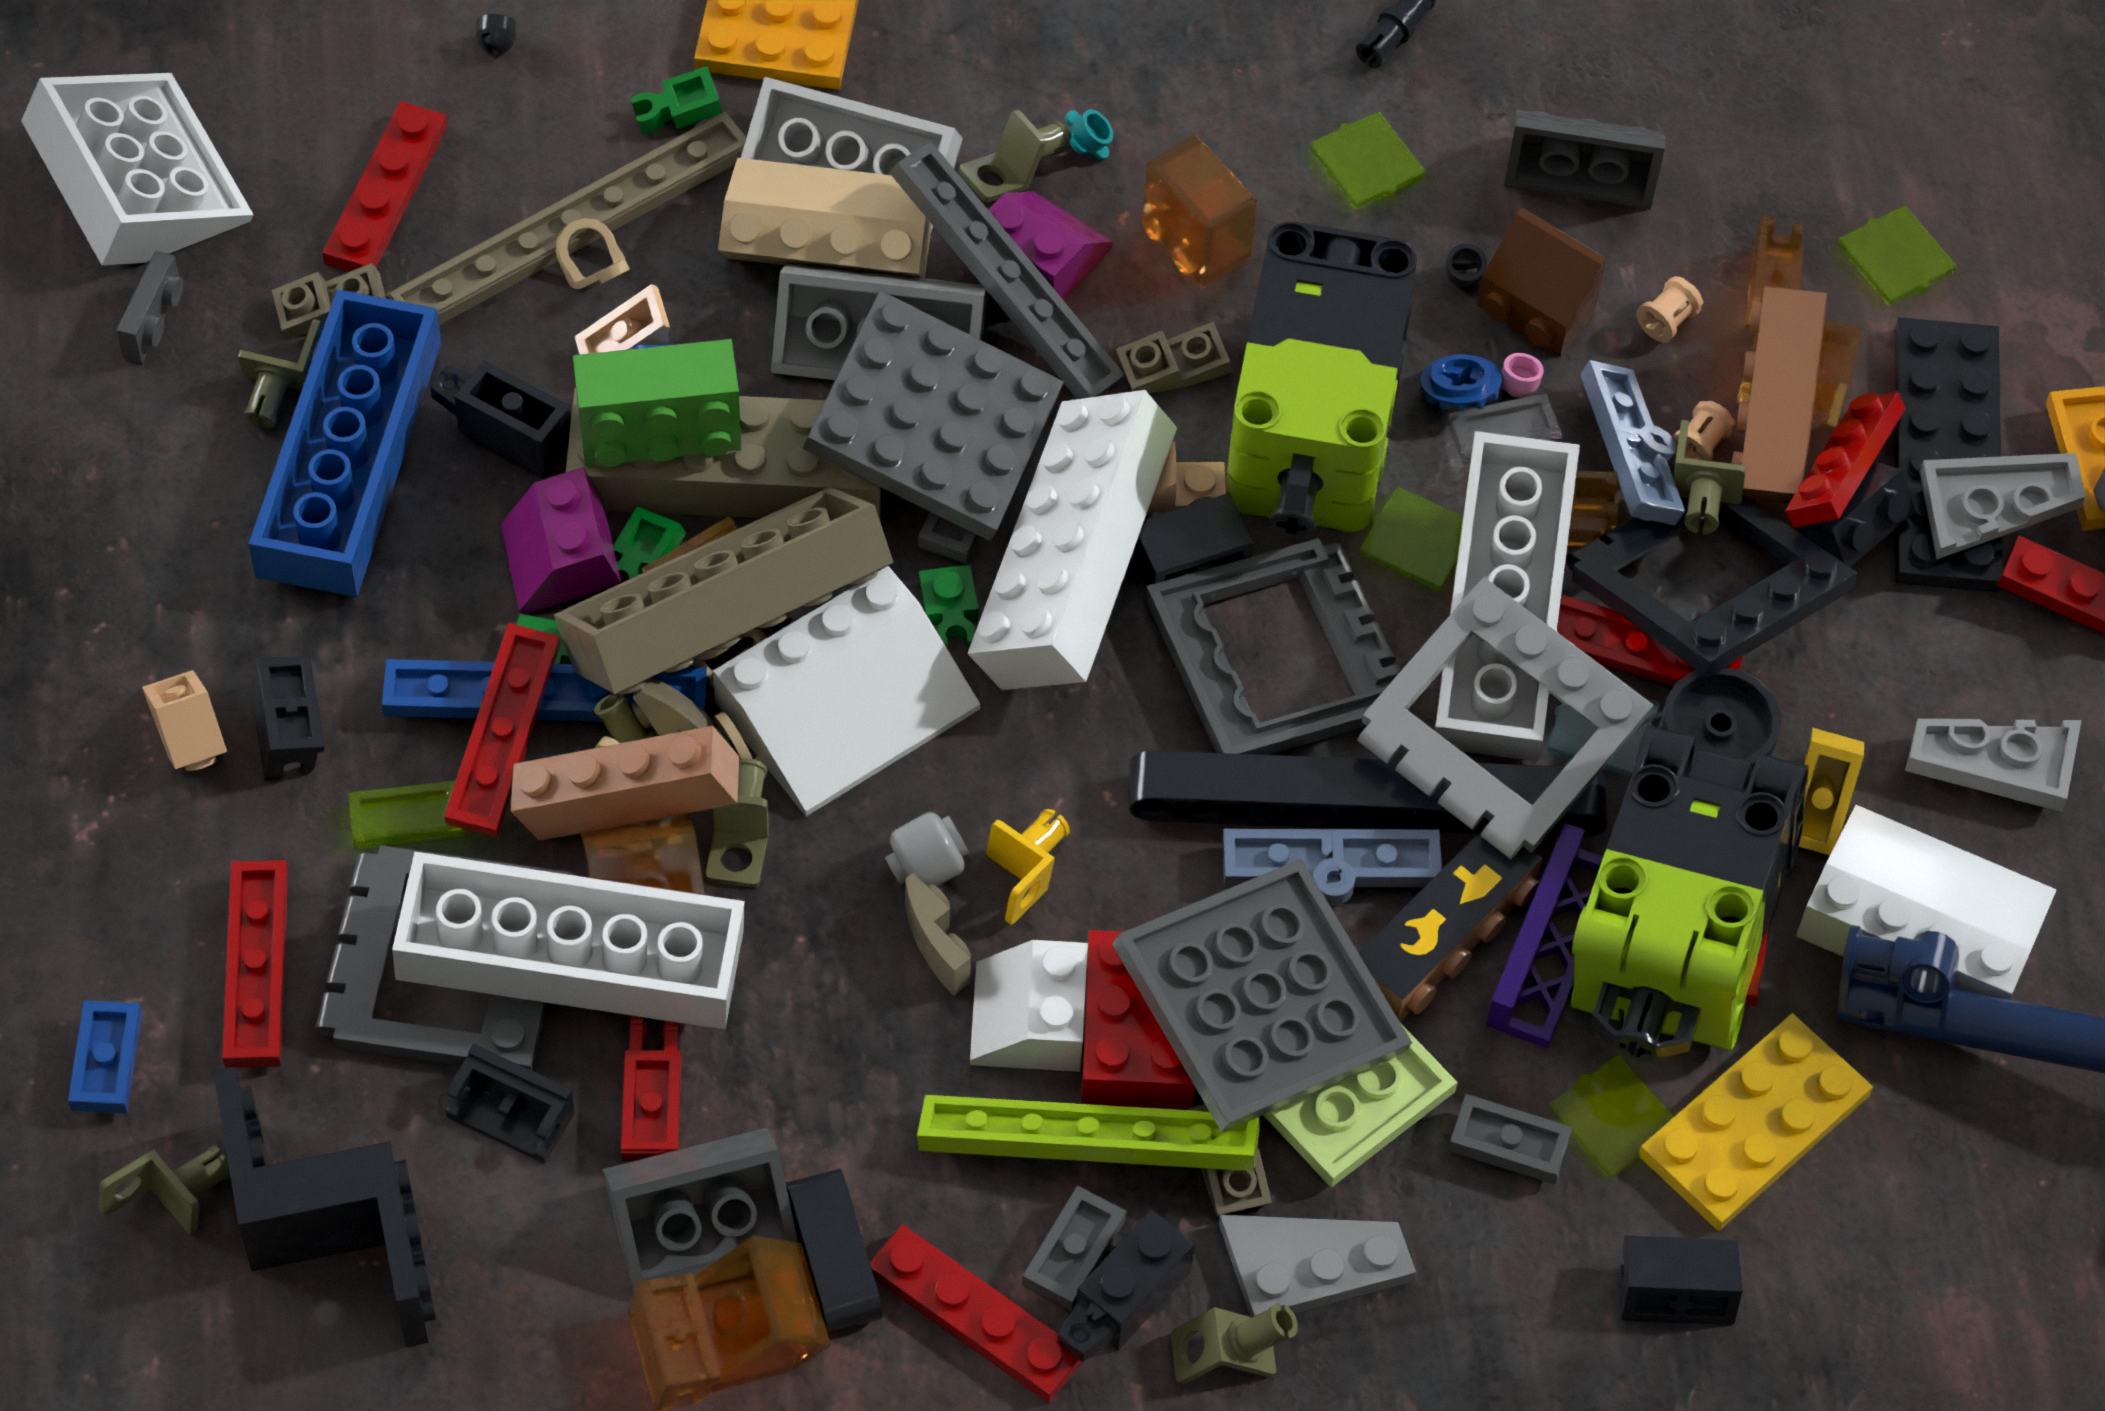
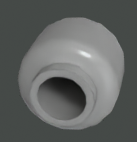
M926 812L891 833L890 844L894 852L886 856L885 859L900 885L904 884L905 879L914 873L925 885L933 884L938 887L963 872L965 867L963 857L970 852L949 815L941 819L934 812Z

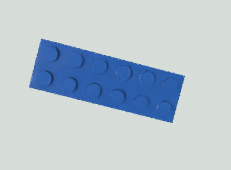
M337 289L248 543L255 578L358 597L442 344L437 308Z

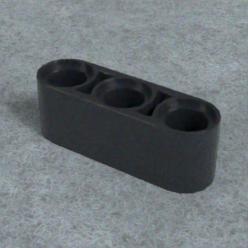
M836 1169L785 1182L796 1234L826 1333L882 1319V1307L878 1289L842 1170Z

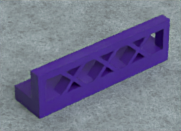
M1567 823L1563 825L1491 1001L1486 1026L1547 1049L1574 984V954L1571 957L1567 949L1572 947L1575 934L1561 938L1552 919L1555 915L1575 909L1580 917L1584 906L1588 903L1592 890L1579 894L1570 875L1574 865L1598 873L1603 856L1581 849L1585 830ZM1565 890L1569 898L1560 901ZM1547 934L1551 942L1542 945ZM1557 953L1566 969L1565 975L1543 983L1534 966L1535 961ZM1529 979L1533 987L1524 990ZM1558 990L1555 1000L1553 1002L1549 993ZM1538 997L1548 1014L1543 1028L1513 1017L1519 1004Z

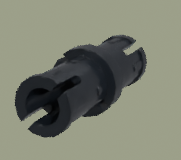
M1399 0L1393 7L1385 8L1378 16V24L1363 41L1357 44L1356 53L1359 59L1365 63L1374 53L1375 56L1368 66L1372 68L1380 67L1386 57L1399 43H1406L1413 36L1414 26L1435 6L1436 0Z

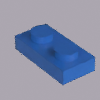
M83 1002L68 1098L71 1111L128 1113L142 1019L140 1003Z

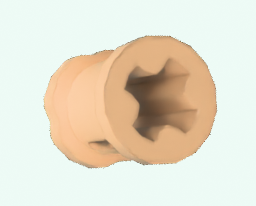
M1672 277L1665 283L1663 292L1653 302H1645L1638 308L1637 320L1639 325L1654 340L1663 343L1668 342L1677 333V326L1687 317H1695L1701 312L1703 305L1701 294L1694 285L1684 278Z
M1700 401L1693 410V419L1689 423L1685 458L1706 461L1713 459V450L1722 438H1729L1736 429V422L1727 409L1713 401ZM1680 430L1676 431L1672 436L1677 447Z

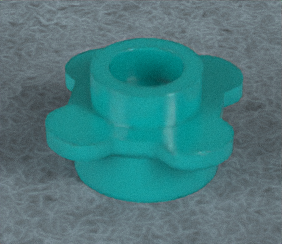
M1093 109L1085 111L1082 115H1079L1075 110L1069 111L1065 115V121L1070 127L1069 134L1072 148L1079 154L1085 155L1089 153L1098 160H1105L1109 156V149L1106 145L1113 140V129L1109 121L1103 114Z

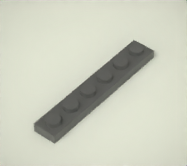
M931 141L899 161L889 172L890 175L1056 375L1064 381V384L1076 399L1101 396L1125 376L1122 370Z

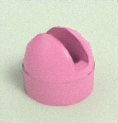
M1514 353L1509 355L1505 359L1501 370L1503 389L1512 397L1524 398L1532 395L1540 385L1544 373L1543 365L1537 358L1529 354Z

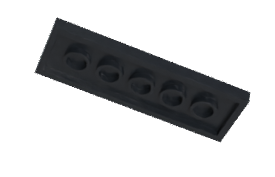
M1898 317L1895 326V392L1898 391L1906 409L1895 425V468L1903 471L1916 512L1895 529V583L1999 592L2001 587L1997 586V582L2003 569L2002 536L1936 559L1919 472L1923 460L2001 457L1999 326Z

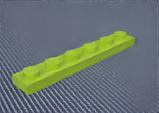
M925 1095L917 1141L918 1151L1254 1171L1259 1137V1117L1221 1132L1210 1111Z

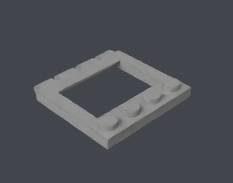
M1483 577L1363 714L1362 723L1367 727L1362 731L1357 741L1386 764L1390 763L1399 752L1404 754L1405 756L1395 769L1399 774L1429 797L1442 784L1448 789L1440 797L1438 804L1472 830L1484 817L1487 818L1490 822L1481 833V837L1509 859H1512L1522 847L1531 853L1536 849L1650 715L1653 704ZM1472 635L1482 642L1486 641L1506 656L1508 662L1524 674L1528 673L1548 688L1549 693L1566 706L1570 705L1589 719L1591 725L1597 728L1596 732L1533 805L1525 801L1408 711L1411 705Z

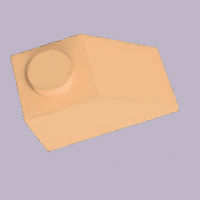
M194 670L142 687L168 758L175 769L185 767L187 771L202 769L215 763L217 760L216 755L227 752L208 692Z

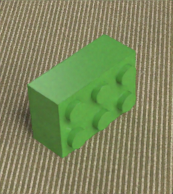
M732 339L573 355L585 467L596 465L614 467L624 462L643 460L668 461L675 457L700 454L718 456L729 451L742 450L739 388Z

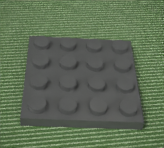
M879 291L802 449L991 541L1000 525L1064 381L885 292Z
M1302 859L1117 935L1112 943L1221 1132H1225L1403 1054L1412 1044V1041Z

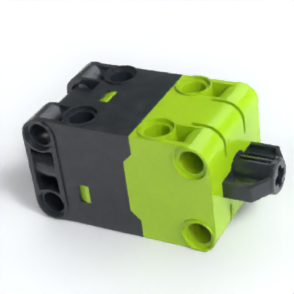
M1300 222L1280 223L1269 234L1234 405L1225 484L1226 494L1230 493L1239 513L1269 517L1270 527L1282 536L1289 538L1308 537L1313 534L1316 526L1338 529L1343 532H1357L1364 529L1370 523L1378 483H1381L1389 439L1386 437L1397 396L1404 357L1402 355L1403 343L1406 341L1413 302L1411 294L1417 265V254L1407 242L1395 238Z
M1649 724L1646 726L1629 785L1587 906H1584L1579 917L1572 945V954H1574V988L1571 1008L1593 1013L1592 1025L1621 1054L1638 1061H1653L1658 1058L1689 1052L1693 1041L1728 1051L1733 1050L1742 1023L1746 994L1769 924L1771 926L1789 868H1792L1799 848L1804 823L1809 773L1808 765L1759 753L1752 772V762L1703 749H1698L1696 752V736ZM1624 1013L1622 1029L1617 1032L1609 1024L1610 1020L1615 1019L1619 1021ZM1661 1033L1675 1036L1673 1040L1659 1042ZM1637 1042L1641 1043L1640 1049L1636 1048Z

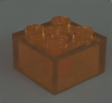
M1196 134L1147 162L1142 224L1148 236L1156 242L1160 241L1172 254L1175 264L1185 275L1190 274L1202 288H1205L1251 260L1257 199Z

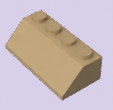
M737 158L724 200L718 251L727 259L779 265L794 263L925 278L932 224L891 175Z

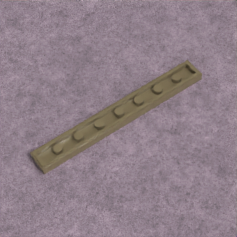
M723 112L387 293L386 297L391 300L437 308L439 325L557 262L558 258L555 252L556 239L562 228L570 222L582 218L596 219L606 225L612 232L735 165L737 158H741L747 137L729 115ZM586 228L574 232L568 241L567 250L569 255L601 238L600 234Z

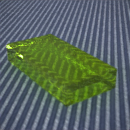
M455 781L348 792L354 849L463 836L462 828L447 825L444 819Z

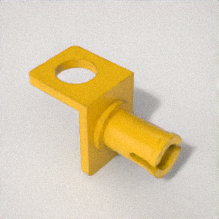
M1053 809L1043 810L1039 817L1022 834L1001 820H996L991 825L986 855L1021 879L1012 889L1004 921L1010 925H1013L1048 890L1055 857L1050 855L1049 852L1070 833L1069 825L1061 814L1049 825L1048 822L1056 813Z

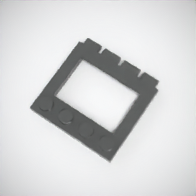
M1317 538L1146 586L1145 601L1216 753L1271 755L1367 727L1362 723L1363 714L1401 672L1402 669L1399 665H1392L1396 661V657L1380 624L1377 622L1371 623L1375 619V614L1360 583L1356 580L1351 581L1355 573L1339 543L1323 546L1320 539ZM1298 578L1354 696L1260 723L1256 713L1252 712L1243 693L1244 688L1236 671L1232 670L1223 651L1224 645L1217 630L1212 627L1203 607L1204 604Z
M380 845L378 855L370 853L358 854L349 891L356 896L347 897L337 937L338 940L346 944L335 945L326 982V988L333 992L323 994L315 1026L316 1033L326 1037H333L335 1048L458 1066H462L468 1056V1051L475 1044L533 1071L548 1004L546 1002L490 994L481 1034L372 1018L403 886L404 883L408 882L414 852L573 875V872Z

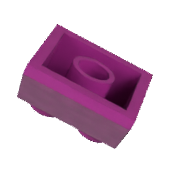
M1034 191L1004 193L989 209V212L1063 300L1113 247L1112 240Z
M584 467L535 482L501 523L516 599L521 614L527 615L621 584L603 499Z

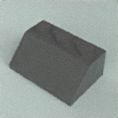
M1516 109L1504 186L1651 209L1665 151L1664 132L1647 130L1639 126L1628 127L1597 122L1593 119H1576L1550 115L1542 111L1531 112Z
M767 1128L602 1169L615 1227L635 1296L800 1254L779 1149Z

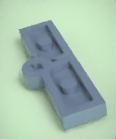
M1589 360L1580 376L1630 515L1644 521L1676 525L1684 514L1685 509L1668 466V461L1677 449L1674 438L1667 431L1653 425L1632 369Z
M1224 829L1223 831L1224 887H1234L1302 859L1330 906L1342 905L1347 902L1353 895L1354 887H1425L1442 870L1439 830Z

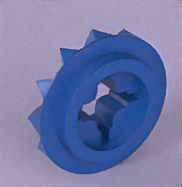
M1458 354L1437 359L1427 365L1420 376V390L1425 393L1426 402L1432 404L1439 403L1441 410L1444 411L1452 407L1459 408L1462 413L1468 407L1483 409L1486 402L1498 400L1499 389L1502 388V374L1499 368L1489 360L1473 355Z

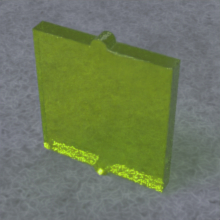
M1380 111L1350 125L1342 123L1339 130L1310 143V150L1355 209L1384 196L1394 197L1397 190L1425 177L1426 171Z
M1905 205L1878 219L1869 218L1866 225L1838 240V246L1889 306L1917 291L1925 293L1930 284L1954 273L1957 267Z
M1397 486L1382 512L1374 514L1373 527L1360 547L1359 555L1441 592L1457 564L1463 516Z
M1619 1055L1589 1076L1581 1074L1575 1086L1553 1100L1548 1106L1562 1124L1573 1127L1571 1134L1610 1178L1638 1160L1641 1156L1639 1153L1640 1147L1673 1118L1672 1114Z

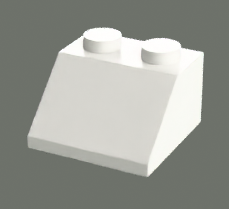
M1031 940L976 962L970 1065L1080 1072L1088 943Z

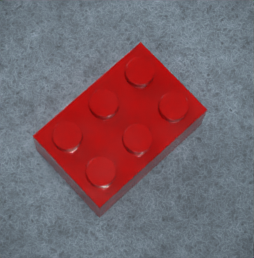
M1089 930L1081 1104L1186 1110L1193 1107L1195 1086L1112 945L1117 935L1124 931Z

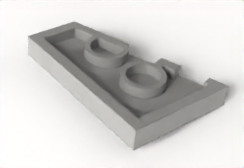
M2076 453L1923 460L1919 471L1936 559L2079 509L2085 499Z
M1918 718L1912 735L1905 771L2062 812L2068 797L2082 720H2063L2061 727L2036 726L2035 720H2015L2013 726H1987L1981 719Z
M1220 1215L1219 1227L1250 1317L1268 1310L1269 1307L1276 1303H1280V1306L1285 1304L1293 1313H1298L1415 1281L1416 1270L1398 1222Z

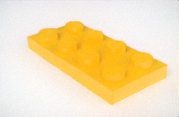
M1792 1013L1640 1147L1638 1156L1717 1231H1720L1870 1097L1873 1086Z

